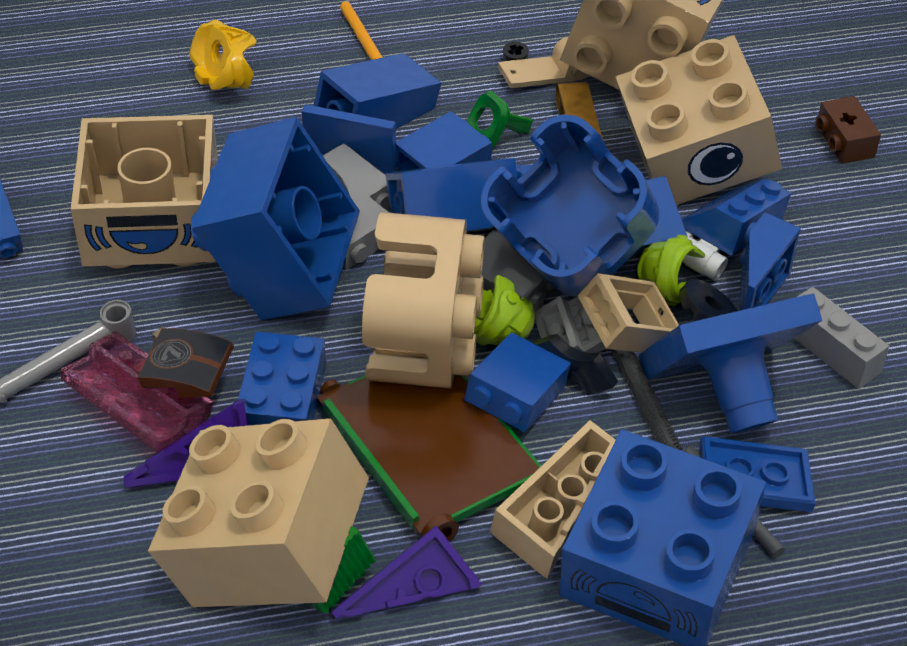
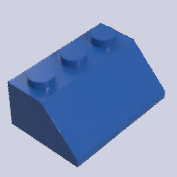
M762 179L726 192L682 218V222L687 231L732 256L747 246L748 241L744 240L747 228L752 222L757 223L765 212L781 220L783 219L792 193L782 188L776 181Z

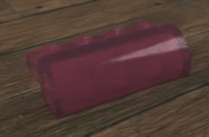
M115 331L89 344L88 356L61 368V380L158 453L207 421L211 415L213 401L207 397H179L174 387L142 388L137 377L148 354Z

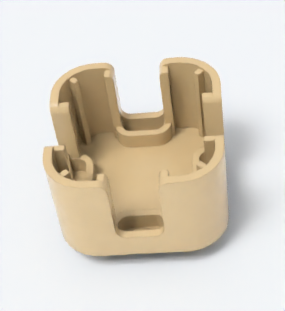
M380 212L376 224L375 240L377 247L381 250H387L384 255V275L373 274L369 276L365 289L362 341L365 346L375 348L373 355H370L369 363L366 365V380L452 389L454 375L470 376L474 370L476 334H474L476 317H480L484 276L481 274L485 236L467 234V221L465 219Z

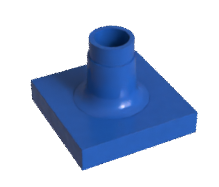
M812 293L679 325L639 354L642 368L646 373L645 375L649 379L648 381L699 368L706 369L721 412L725 415L730 434L740 433L779 421L764 361V352L774 350L823 320L815 294Z

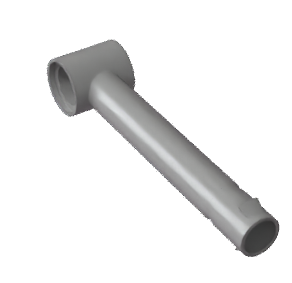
M123 300L107 302L100 310L101 321L14 370L9 375L0 378V403L7 402L8 398L19 391L24 390L106 341L114 345H124L131 342L136 336V327L130 305Z

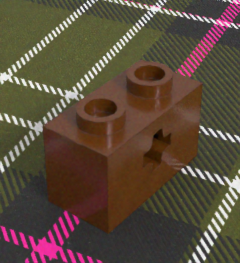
M851 96L821 102L819 115H817L815 121L816 128L819 133H822L828 142L831 152L835 153L841 164L875 158L881 134L857 98Z

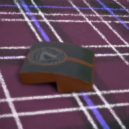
M162 328L137 379L142 388L174 387L179 397H212L234 348L233 343L224 338L199 331Z

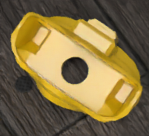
M217 19L201 24L195 32L189 51L190 59L196 65L194 72L198 82L201 85H209L211 90H218L224 87L248 89L254 74L244 58V52L248 48L255 46L257 41L255 37L245 30L230 27ZM220 45H222L223 48L222 54L219 53Z

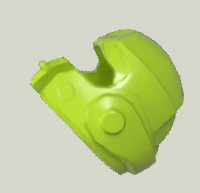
M678 234L667 241L651 244V246L644 249L638 261L637 273L639 280L655 282L668 306L681 304L679 292L686 282L678 284V272L684 257L689 255L705 258V253L697 246L692 245V241L687 239L686 235Z
M497 275L494 278V292L491 293L492 290L490 289L488 291L483 289L481 314L475 320L474 334H476V342L482 346L487 344L498 346L511 332L526 339L534 325L535 312L532 302L530 300L527 301L524 296L520 298L515 292L514 284L509 279Z

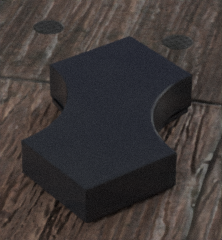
M558 334L532 341L533 344L571 362L567 378L578 384L587 395L612 389L618 382L599 352L585 353L568 345Z

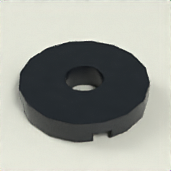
M691 279L680 289L679 299L684 310L687 311L690 308L695 313L692 317L694 321L738 311L731 300L720 290L702 280Z

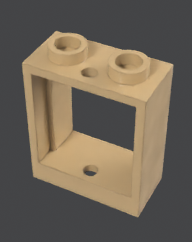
M597 273L578 295L606 349L642 353L679 326L658 287L652 281ZM627 309L633 310L640 324L633 322Z

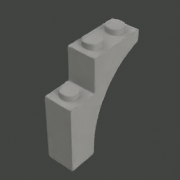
M343 143L323 155V157L360 210L343 264V268L347 270L355 264L363 262L368 256L379 250L375 240L377 219L379 213L388 212L387 210L390 206L386 175Z

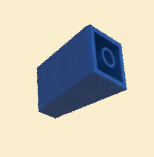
M405 53L321 71L314 106L394 121L397 129L435 109L441 82Z
M502 158L385 173L390 213L465 219L467 221V231L494 227L482 210L481 194L488 178L502 166L518 180L521 177L520 167L515 163V158Z

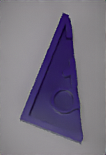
M244 399L235 401L124 475V487L179 480L190 455V445L200 430H205L214 425H224L226 427L247 426Z

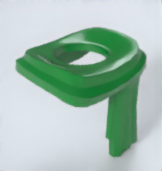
M491 90L478 98L467 118V122L471 127L485 135L492 142V148L497 145L506 128L518 134H528L533 123L532 118L510 113L507 103ZM489 107L493 113V121L488 129L480 130L477 121L485 109Z

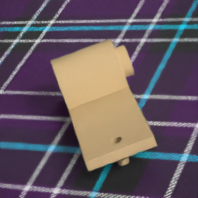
M564 37L556 43L550 57L498 62L497 66L510 88L572 82L588 77V74L559 60L568 37Z

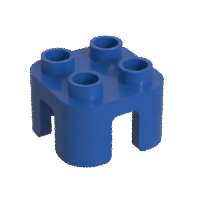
M558 115L543 122L530 137V140L540 153L538 160L518 180L505 167L498 168L488 178L483 187L481 206L488 221L508 244L555 289L565 295L578 297L579 293L597 273L613 275L648 240L657 227L659 207L643 174L630 160L626 159L621 163L607 149L600 134L582 118L574 115Z

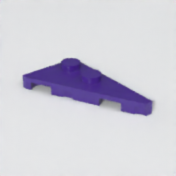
M434 526L331 610L330 613L335 619H341L478 588L482 583L439 528Z

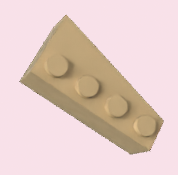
M591 420L588 421L495 510L490 533L543 577L548 579L562 554L563 546L614 445L615 439Z

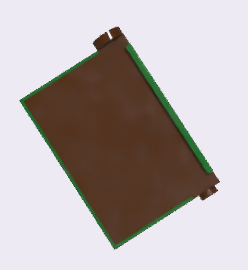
M366 374L341 386L334 379L326 381L320 388L321 395L317 396V404L328 419H332L344 440L419 538L434 526H437L446 539L451 542L458 533L459 526L457 522L510 496L542 466L504 421L464 400L469 381L466 376L454 375L452 389L366 380Z

